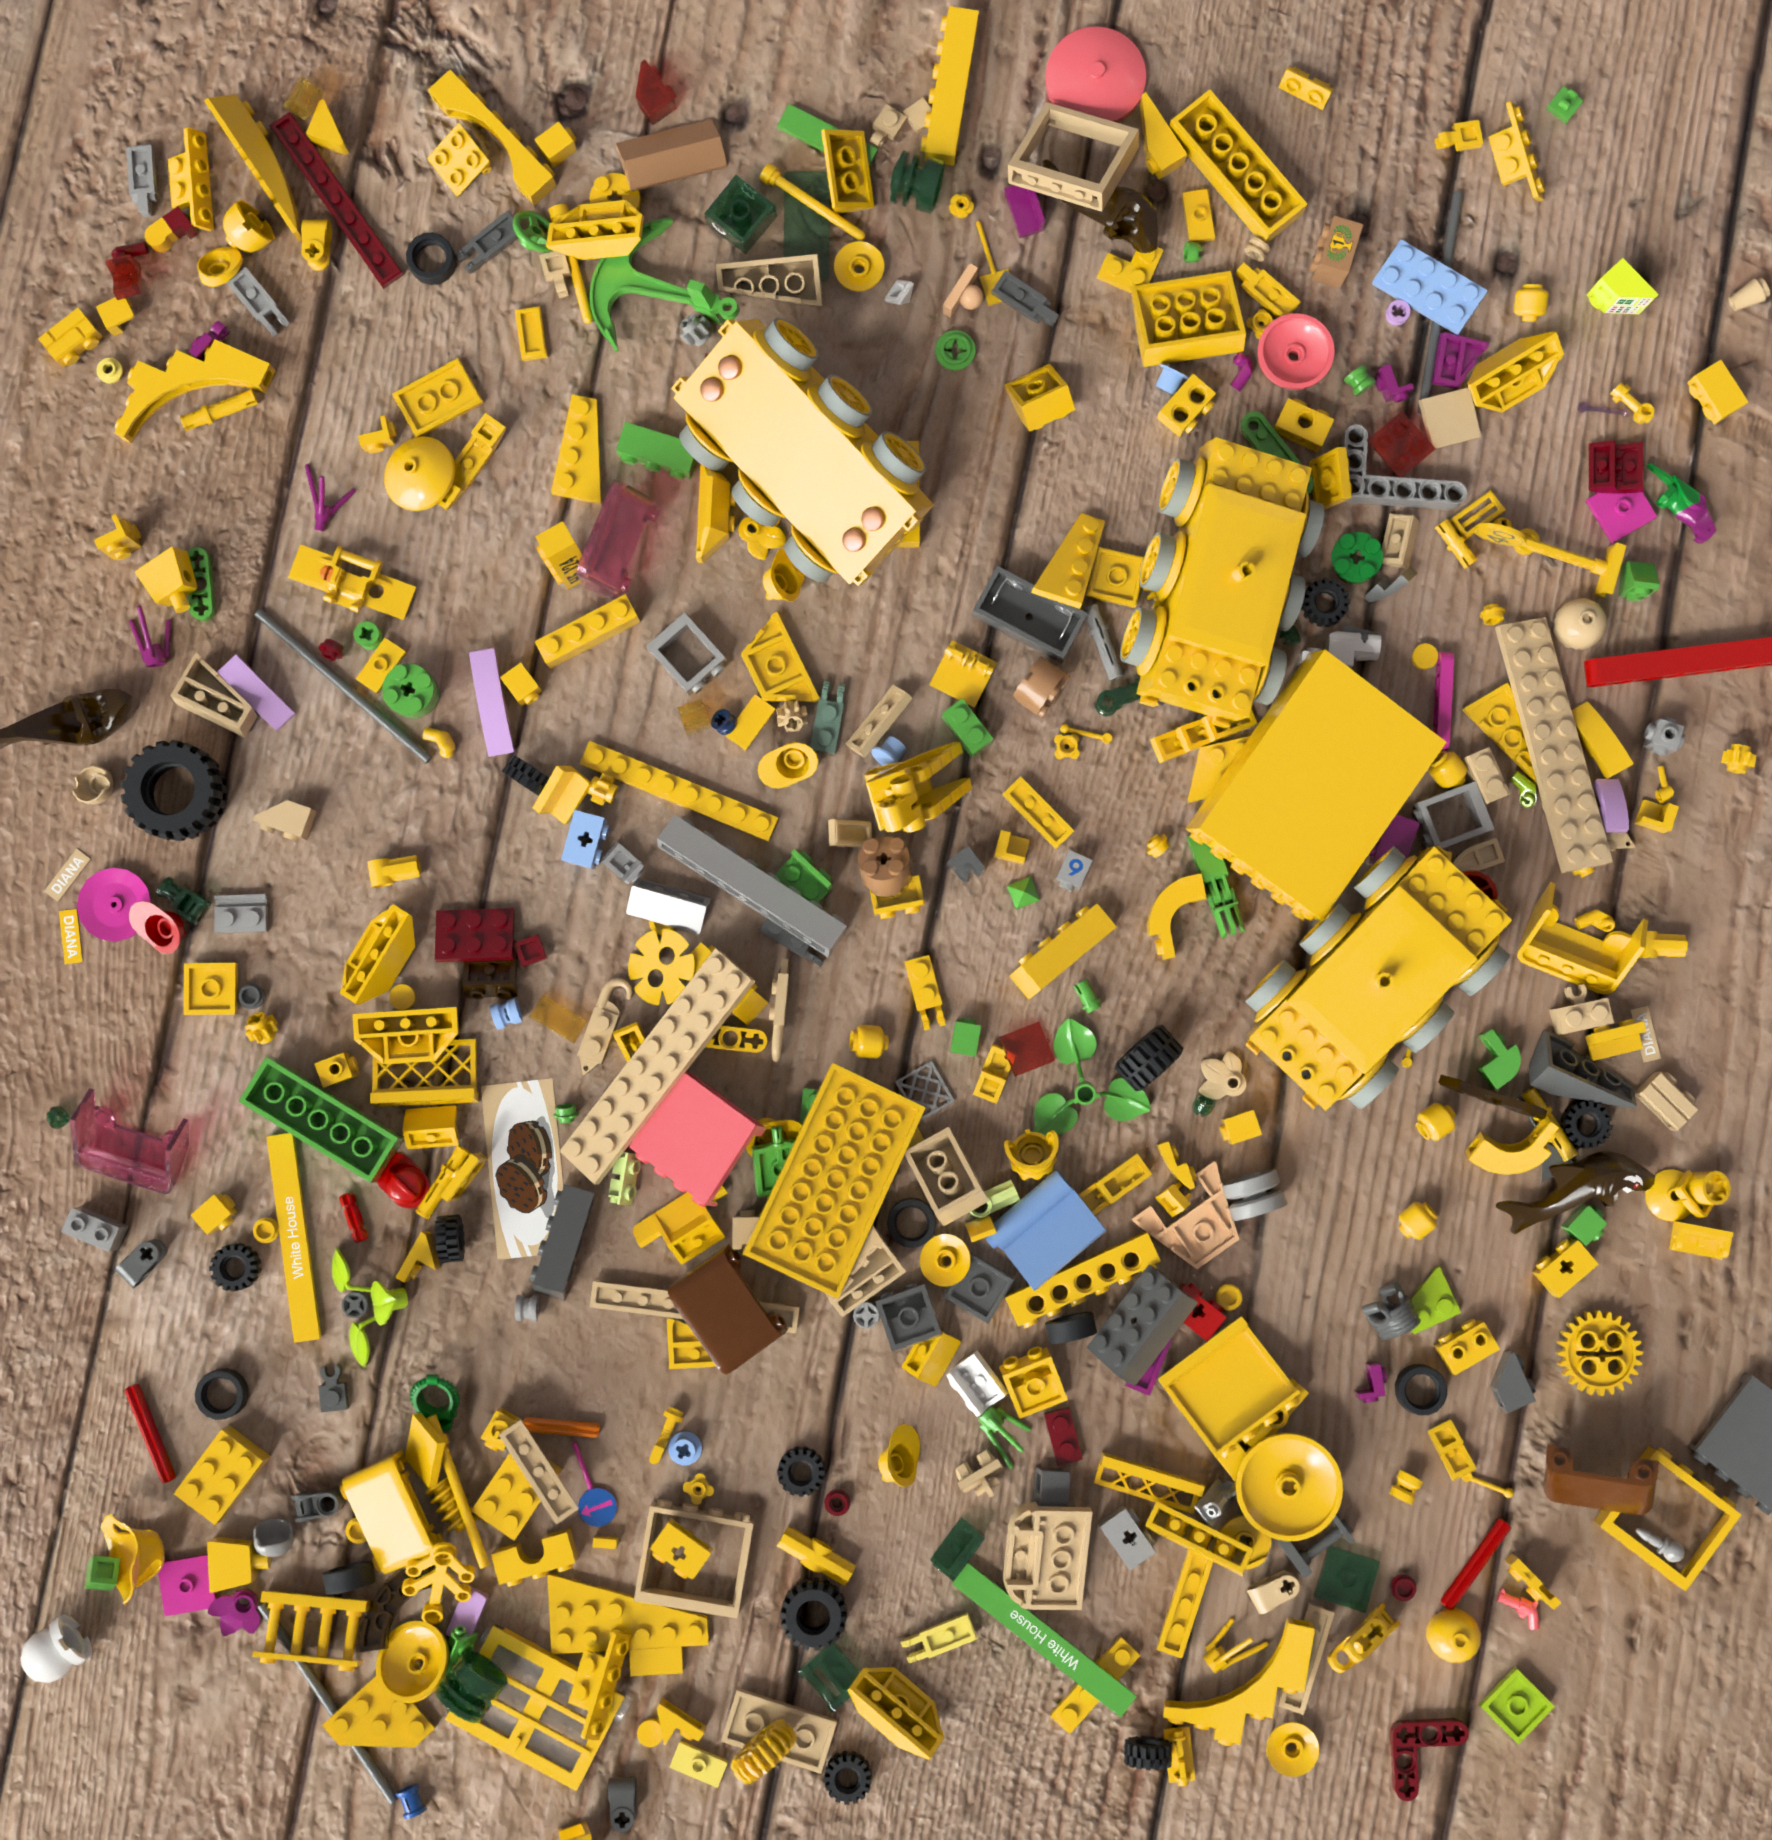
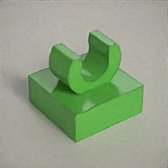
M1563 86L1546 110L1566 124L1583 103V100L1571 88L1569 90Z

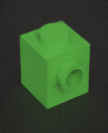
M1581 1204L1560 1227L1573 1239L1579 1240L1583 1246H1587L1591 1241L1598 1240L1604 1234L1605 1230L1603 1228L1608 1223L1602 1219L1604 1214L1596 1206Z

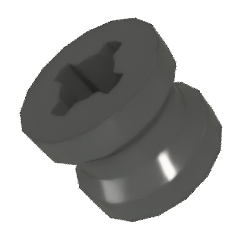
M364 1291L349 1293L342 1300V1310L350 1318L364 1316L370 1311L372 1306L371 1297Z

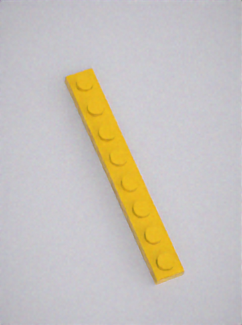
M592 741L588 742L580 761V765L609 775L615 780L767 842L770 841L779 819L776 816Z

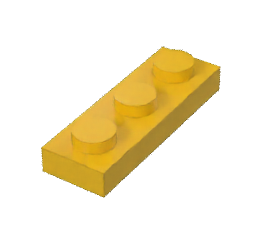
M1021 776L1002 794L1055 850L1074 832Z

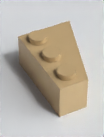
M873 1224L839 1299L826 1294L830 1303L842 1317L906 1272L896 1254Z

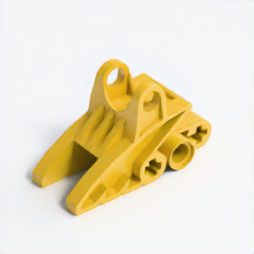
M960 742L939 746L903 762L878 766L864 774L879 830L885 829L887 832H895L901 829L904 832L918 831L926 826L925 821L936 818L973 789L970 778H962L932 789L930 782L932 775L963 753Z

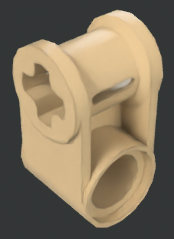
M1281 1570L1251 1584L1246 1590L1258 1613L1264 1614L1294 1598L1299 1592L1300 1585L1296 1576L1291 1571ZM1287 1579L1291 1586L1289 1589L1283 1586V1580Z

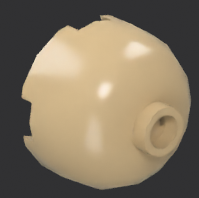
M1587 598L1573 599L1563 604L1555 613L1553 632L1557 640L1564 647L1585 650L1597 644L1603 637L1607 627V617L1603 608L1595 601Z

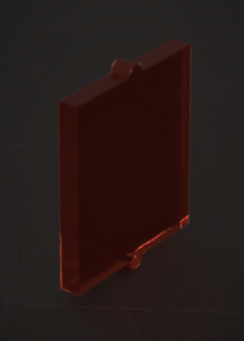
M1040 1022L999 1037L1006 1054L1004 1058L1009 1061L1015 1077L1055 1061L1048 1044L1050 1040L1046 1039Z

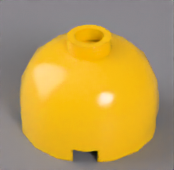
M243 200L234 203L224 216L223 228L227 235L225 239L234 249L239 248L250 253L261 251L274 240V232L266 219L262 224L257 217L260 212Z
M1444 1608L1443 1611H1440L1437 1615L1434 1614L1430 1618L1427 1625L1426 1638L1431 1649L1438 1657L1450 1663H1462L1470 1660L1477 1653L1481 1645V1632L1477 1622L1468 1612L1460 1608H1454L1453 1610Z

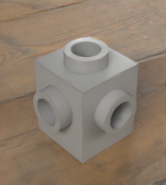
M1662 717V719L1651 722L1644 733L1645 741L1643 747L1650 749L1652 753L1660 756H1667L1677 751L1684 743L1685 735L1682 734L1684 726L1678 725L1677 720L1669 717Z

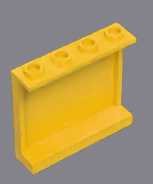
M1242 1316L1158 1378L1159 1383L1216 1459L1221 1456L1226 1459L1237 1450L1234 1446L1243 1440L1247 1443L1258 1434L1255 1431L1263 1424L1266 1427L1270 1426L1279 1418L1276 1414L1284 1408L1289 1411L1300 1403L1297 1398L1301 1396V1392L1295 1388L1250 1330Z

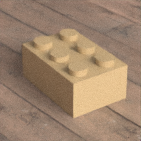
M949 1127L906 1150L905 1156L936 1217L943 1226L989 1202L963 1149Z

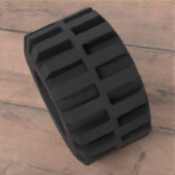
M1159 1025L1148 1032L1117 1061L1115 1070L1137 1092L1146 1088L1180 1057L1184 1047L1163 1025Z
M814 1577L810 1581L808 1578L803 1579L800 1584L797 1582L791 1590H788L783 1600L780 1615L782 1629H785V1635L788 1639H793L794 1645L797 1647L799 1644L803 1645L804 1650L809 1651V1647H813L814 1651H818L822 1646H825V1648L830 1647L831 1642H836L845 1629L847 1604H845L843 1593H839V1588L836 1585H830V1581L826 1579L824 1582L819 1581L818 1577ZM811 1600L822 1602L830 1612L829 1620L819 1627L807 1626L798 1615L799 1608L803 1603Z

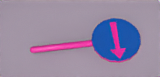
M573 1442L572 1446L589 1489L584 1492L579 1500V1515L590 1526H605L616 1515V1499L606 1489L593 1488L578 1444Z

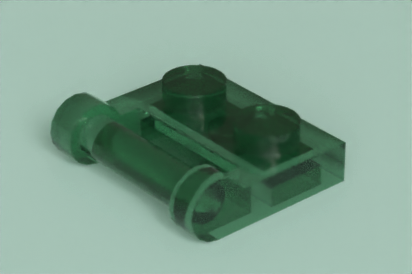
M834 1641L831 1642L830 1647L821 1649L797 1671L802 1679L805 1677L826 1701V1707L831 1712L837 1710L851 1697L848 1688L860 1672ZM817 1666L840 1691L839 1695L835 1697L814 1673L813 1670Z

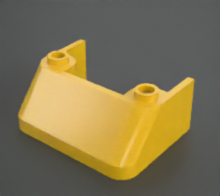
M1550 882L1533 908L1519 944L1518 959L1528 966L1576 985L1584 984L1586 989L1596 993L1610 994L1614 992L1645 950L1648 920L1643 918L1632 935L1622 931H1613L1607 934L1602 941L1557 923L1559 909L1553 904L1556 884Z

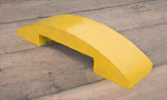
M484 413L471 432L472 437L454 461L455 477L448 494L438 503L447 511L460 499L480 474L507 429L487 413Z

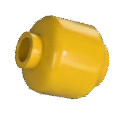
M1524 284L1522 289L1516 291L1514 313L1517 316H1522L1523 322H1538V317L1546 315L1549 293L1543 289V285Z
M1441 751L1429 767L1430 776L1443 789L1458 788L1466 781L1465 776L1468 768L1453 751Z
M861 1024L850 1033L849 1048L850 1051H854L858 1058L877 1059L882 1055L883 1050L888 1049V1035H884L883 1029L878 1025Z
M1435 1102L1417 1115L1418 1122L1416 1127L1425 1139L1438 1141L1455 1129L1454 1118H1456V1114L1449 1105L1444 1106L1441 1103Z
M1415 1201L1399 1214L1401 1224L1398 1227L1407 1238L1412 1236L1417 1240H1421L1437 1227L1436 1219L1438 1215L1427 1202Z

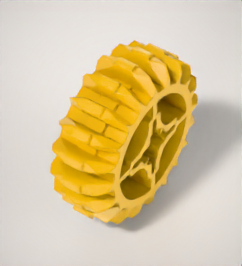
M777 1719L771 1722L739 1750V1753L732 1760L730 1767L738 1780H741L746 1785L756 1782L789 1753V1750L793 1748L797 1740V1735L789 1723L787 1724L784 1719Z

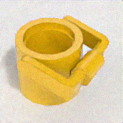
M1687 1170L1675 1186L1676 1195L1697 1219L1707 1217L1714 1205L1723 1204L1727 1201L1731 1191L1727 1176L1719 1171L1691 1172V1170Z

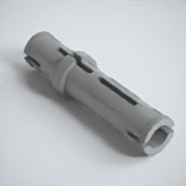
M1098 604L1084 608L1083 611L1088 613L1086 619L1090 627L1089 634L1090 637L1094 638L1108 675V680L1113 681L1123 677L1124 673L1107 632L1109 630L1108 625L1104 624Z

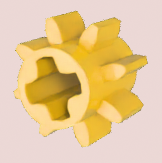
M1732 744L1731 749L1723 751L1721 763L1726 764L1727 771L1746 774L1747 769L1755 767L1757 755L1752 754L1751 747Z
M602 773L601 778L594 776L591 780L592 785L587 794L592 795L591 801L601 806H604L605 801L612 803L619 786L613 784L615 779Z
M257 1012L247 1019L245 1034L251 1042L256 1040L260 1044H266L275 1038L276 1031H278L276 1026L278 1023L272 1014L266 1016L263 1012Z

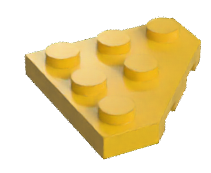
M377 1676L372 1678L322 1725L339 1746L415 1748L436 1728L415 1703H402L388 1697L381 1689Z

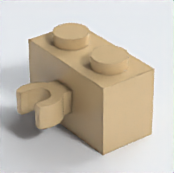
M1584 984L1578 985L1579 994L1577 996L1572 994L1571 987L1565 988V996L1571 1001L1572 1005L1549 1010L1554 1033L1556 1035L1567 1034L1613 1024L1614 1020L1609 999L1603 998L1585 1002L1584 998L1587 994V989Z

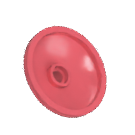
M1298 313L1283 315L1272 321L1263 331L1257 349L1260 367L1268 379L1280 387L1291 390L1306 389L1320 382L1330 370L1335 352L1333 339L1327 328L1317 319ZM1289 354H1295L1297 360H1291Z

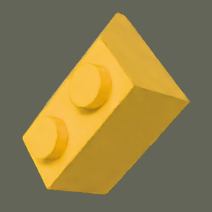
M1050 363L1004 385L1020 420L1029 431L1040 429L1045 424L1067 416L1068 413L1075 411L1067 383Z

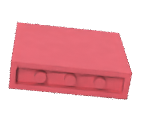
M686 1071L634 1138L629 1148L636 1152L635 1157L646 1164H652L655 1167L654 1172L658 1175L672 1179L674 1181L672 1185L684 1193L687 1191L693 1195L692 1200L702 1207L706 1205L716 1207L718 1203L713 1199L753 1136H762L766 1127L693 1073Z

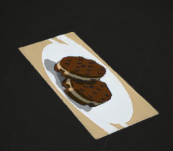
M553 1079L481 1086L497 1259L537 1256L541 1241H547L549 1231L546 1230L549 1216H554L557 1206L553 1205L558 1190H563L557 1118L553 1117L555 1113Z

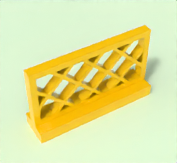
M453 1040L448 1047H454L451 1050L446 1048L445 1051L448 1053L437 1064L434 1061H430L435 1067L425 1077L415 1069L420 1062H414L412 1065L405 1063L409 1068L397 1078L389 1070L394 1064H387L385 1066L373 1056L370 1103L375 1107L479 1103V1092L477 1091V1040ZM460 1046H470V1056L462 1063L454 1053ZM452 1056L460 1066L449 1076L441 1066ZM379 1065H380L381 1067H383V1069H382L380 1072H379ZM465 1068L471 1074V1085H459L454 1078ZM439 1069L448 1079L441 1086H433L428 1079ZM414 1071L422 1080L415 1087L408 1088L402 1081ZM388 1072L396 1081L388 1089H379V1079ZM451 1081L455 1084L453 1086H447ZM425 1083H427L430 1087H422V1086H423ZM399 1084H401L404 1088H396V1087H397Z

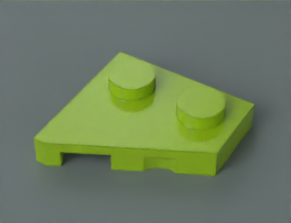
M1439 1266L1431 1271V1275L1424 1284L1419 1286L1415 1291V1295L1410 1300L1414 1309L1417 1310L1416 1313L1419 1315V1319H1421L1420 1324L1411 1330L1414 1335L1461 1313Z

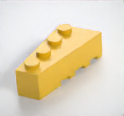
M1095 904L1091 909L1086 905L1075 914L1078 919L1074 923L1065 922L1056 930L1059 933L1057 937L1052 940L1048 936L1038 945L1040 950L1035 955L1029 952L1018 961L1021 966L1009 977L1028 1000L1117 927L1098 904Z

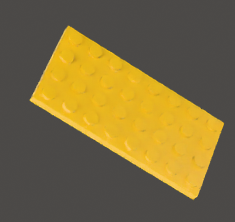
M831 1063L742 1254L839 1299L926 1107L839 1065Z

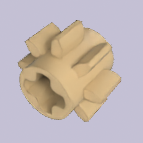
M798 700L784 701L782 707L776 709L778 726L784 725L786 732L800 731L803 724H808L806 706L800 707Z

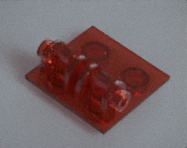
M1403 411L1366 440L1399 478H1402L1417 464L1419 465L1436 449Z

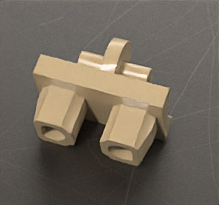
M985 1450L976 1456L982 1467L981 1469L973 1473L971 1467L966 1462L955 1468L959 1479L957 1484L964 1493L982 1484L974 1489L976 1495L980 1496L987 1492L991 1498L995 1495L992 1488L1000 1484L997 1477L989 1481L987 1480L1002 1472L1005 1468L998 1459H995L988 1450Z

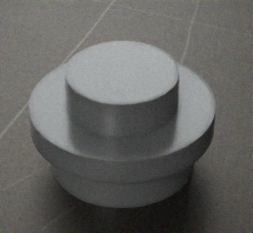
M246 984L238 993V1000L244 1008L256 1009L264 1002V991L257 984Z

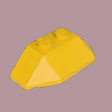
M627 200L578 205L564 214L558 221L554 220L549 224L546 247L580 260L628 256L641 240L644 216Z
M1552 331L1518 339L1478 363L1467 383L1475 405L1503 413L1544 388L1554 373L1558 361H1561L1564 356L1557 332Z
M700 464L696 559L698 563H704L730 539V532L735 530V516H731V507L736 506L729 481L719 471H713Z
M393 904L388 910L371 920L345 963L342 978L343 986L340 989L341 995L356 1005H360L390 990L415 948L412 915Z
M457 1007L353 1014L354 1040L382 1064L437 1061L459 1033Z
M895 1667L863 1668L848 1688L858 1713L898 1748L928 1760L932 1758L945 1738L943 1730H941L935 1702Z

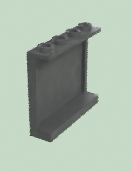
M1743 1373L1738 1380L1742 1384L1696 1446L1689 1444L1688 1447L1695 1452L1693 1457L1705 1466L1708 1463L1715 1468L1713 1473L1726 1483L1728 1480L1732 1481L1737 1485L1734 1488L1735 1491L1746 1499L1751 1496L1757 1501L1755 1506L1769 1516L1772 1513V1390L1755 1376Z

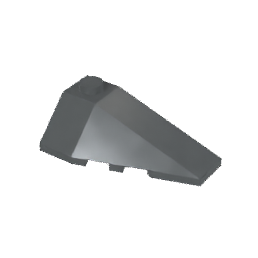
M1547 1030L1542 1032L1529 1064L1530 1085L1557 1096L1632 1109L1637 1106L1635 1090L1632 1085L1611 1070L1606 1069L1603 1071L1593 1062L1590 1055L1582 1056L1572 1049L1574 1044L1567 1039Z

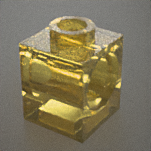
M301 77L293 84L282 106L305 120L314 112L324 91L304 77Z
M702 699L677 707L688 736L712 728Z

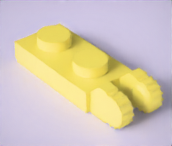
M966 1612L921 1630L918 1634L911 1635L900 1642L903 1648L910 1647L921 1641L923 1642L925 1649L912 1652L906 1657L908 1663H913L926 1657L932 1658L977 1640L978 1637L970 1616Z

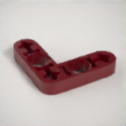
M1456 1718L1399 1720L1393 1723L1390 1728L1393 1790L1399 1799L1407 1802L1412 1801L1419 1793L1417 1747L1459 1746L1464 1744L1469 1737V1731L1461 1720ZM1433 1726L1436 1728V1735L1433 1739L1427 1740L1423 1738L1422 1733L1425 1727ZM1440 1726H1443L1445 1731H1453L1454 1726H1457L1462 1730V1733H1458L1457 1738H1454L1451 1733H1442ZM1414 1727H1417L1418 1740H1416L1413 1734L1405 1735V1739L1401 1740L1397 1733L1401 1732V1728H1405L1407 1732L1413 1733L1415 1732ZM1408 1754L1411 1756L1410 1765L1404 1768L1398 1766L1399 1756ZM1401 1774L1407 1775V1782L1412 1786V1788L1407 1790L1406 1794H1404L1402 1789H1399L1404 1786V1777Z

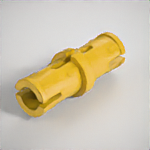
M1448 518L1434 528L1448 545L1446 547L1447 550L1454 553L1464 569L1478 560L1464 542L1466 538L1459 535Z

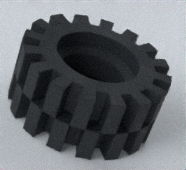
M1324 578V580H1316L1305 590L1301 611L1304 610L1303 616L1305 619L1307 617L1310 619L1309 623H1316L1318 627L1322 625L1330 627L1332 624L1338 623L1345 616L1349 609L1350 599L1347 598L1349 593L1344 591L1343 588L1345 586L1343 584L1338 585L1337 580L1329 581V578ZM1325 593L1332 596L1335 602L1333 610L1329 612L1320 611L1316 606L1318 595Z
M514 754L502 770L507 776L538 796L549 780V777Z
M1579 1101L1578 1103L1571 1104L1570 1108L1567 1107L1564 1110L1566 1114L1561 1116L1563 1124H1560V1126L1564 1129L1570 1142L1575 1144V1146L1595 1148L1599 1144L1605 1143V1138L1610 1137L1611 1134L1608 1132L1612 1130L1613 1125H1610L1609 1121H1612V1118L1607 1115L1608 1110L1602 1108L1601 1104L1594 1103L1593 1101ZM1584 1114L1592 1116L1596 1123L1594 1131L1588 1135L1582 1134L1577 1127L1578 1119Z
M460 1214L438 1216L435 1223V1241L437 1243L436 1250H438L437 1256L441 1263L463 1261L465 1234Z
M235 1243L221 1247L222 1249L214 1253L215 1257L211 1258L210 1262L213 1264L209 1266V1271L213 1272L211 1279H215L217 1281L215 1284L218 1287L222 1286L223 1290H231V1292L243 1290L253 1285V1282L258 1279L257 1274L261 1272V1268H259L261 1260H257L256 1256L258 1253L256 1251L253 1252L251 1250L252 1247L244 1246L242 1243ZM232 1257L240 1258L244 1263V1272L239 1277L230 1276L226 1270V1264Z
M806 1446L804 1448L795 1447L792 1450H788L782 1456L777 1470L778 1481L782 1484L785 1491L790 1492V1495L794 1496L796 1494L799 1497L809 1496L812 1492L817 1491L822 1484L825 1465L822 1457L814 1449L810 1450ZM797 1462H806L811 1467V1476L805 1481H797L791 1474V1468Z
M1153 1736L1129 1737L1124 1742V1763L1131 1768L1137 1767L1136 1769L1140 1770L1144 1768L1156 1771L1170 1768L1172 1766V1742Z
M843 1751L841 1755L837 1753L833 1759L828 1761L824 1774L825 1789L829 1791L831 1798H836V1802L844 1801V1805H849V1802L853 1801V1804H856L858 1799L861 1798L863 1800L865 1794L869 1792L872 1771L868 1761L864 1760V1756L861 1754L857 1756L854 1751L851 1754ZM851 1768L857 1772L858 1781L854 1786L844 1787L839 1783L838 1774L842 1769Z

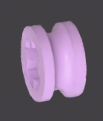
M1404 300L1393 301L1386 310V320L1395 326L1405 323L1411 311L1408 303ZM1400 308L1403 310L1401 315L1404 317L1400 315L1395 317L1393 313Z

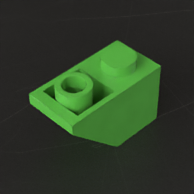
M1628 561L1621 566L1618 596L1626 597V600L1630 602H1641L1642 599L1650 596L1660 588L1655 564Z

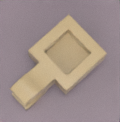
M886 104L873 123V129L876 131L870 139V142H872L870 145L878 148L879 152L887 138L894 141L906 124L907 116Z
M556 251L539 255L546 281H554L559 299L568 297L569 294L564 278L571 276L566 255Z

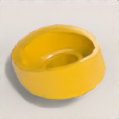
M220 247L207 252L197 263L201 282L210 287L227 283L239 271L242 264V255L237 248L234 249L233 247Z

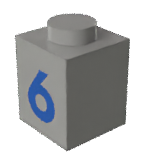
M1069 850L1055 878L1056 881L1060 882L1058 886L1070 892H1073V889L1079 890L1093 860Z

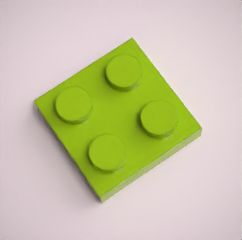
M1515 1666L1478 1704L1518 1745L1555 1708Z

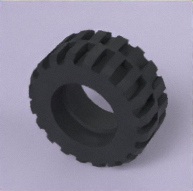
M171 740L170 743L159 741L156 742L155 747L150 745L142 749L144 754H135L131 760L134 764L132 767L126 766L123 773L128 774L126 780H121L120 788L125 789V794L120 796L122 803L127 805L125 812L128 817L133 818V823L138 828L144 829L146 833L166 840L185 841L186 838L194 839L199 837V832L201 831L205 833L212 828L210 823L212 821L218 822L221 815L217 814L219 809H225L226 801L222 800L223 795L228 794L227 786L223 785L222 782L226 778L224 773L218 769L220 765L203 750L176 740ZM176 767L184 768L191 773L194 779L195 792L193 799L183 811L173 815L165 814L158 809L155 803V785L166 771Z

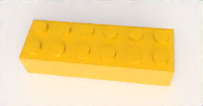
M1210 89L1171 120L1169 127L1186 151L1187 156L1258 239H1261L1266 244L1269 243L1303 215L1308 205Z

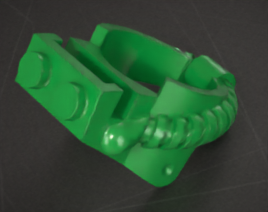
M427 1374L426 1378L418 1380L412 1386L410 1391L411 1404L414 1406L415 1411L422 1413L425 1418L437 1415L442 1431H449L452 1429L454 1418L457 1416L456 1409L460 1404L458 1388L453 1386L452 1382L449 1383V1380L439 1378V1374ZM428 1385H438L448 1394L450 1403L444 1407H433L426 1403L422 1395V1389Z

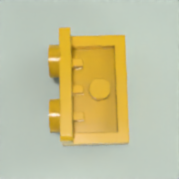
M115 513L111 517L117 529L95 539L94 542L100 551L113 560H123L131 556V552L142 547L138 540L141 538V534L135 524L131 525L127 518L123 519Z
M919 875L913 876L909 885H905L900 889V893L893 896H877L870 890L874 915H880V919L896 917L895 912L905 910L906 914L921 912L920 907L925 906Z
M1634 1019L1618 1022L1619 1027L1610 1029L1609 1025L1593 1028L1594 1034L1585 1036L1591 1059L1595 1061L1642 1049L1643 1045L1639 1034L1646 1032L1644 1021L1635 1023Z

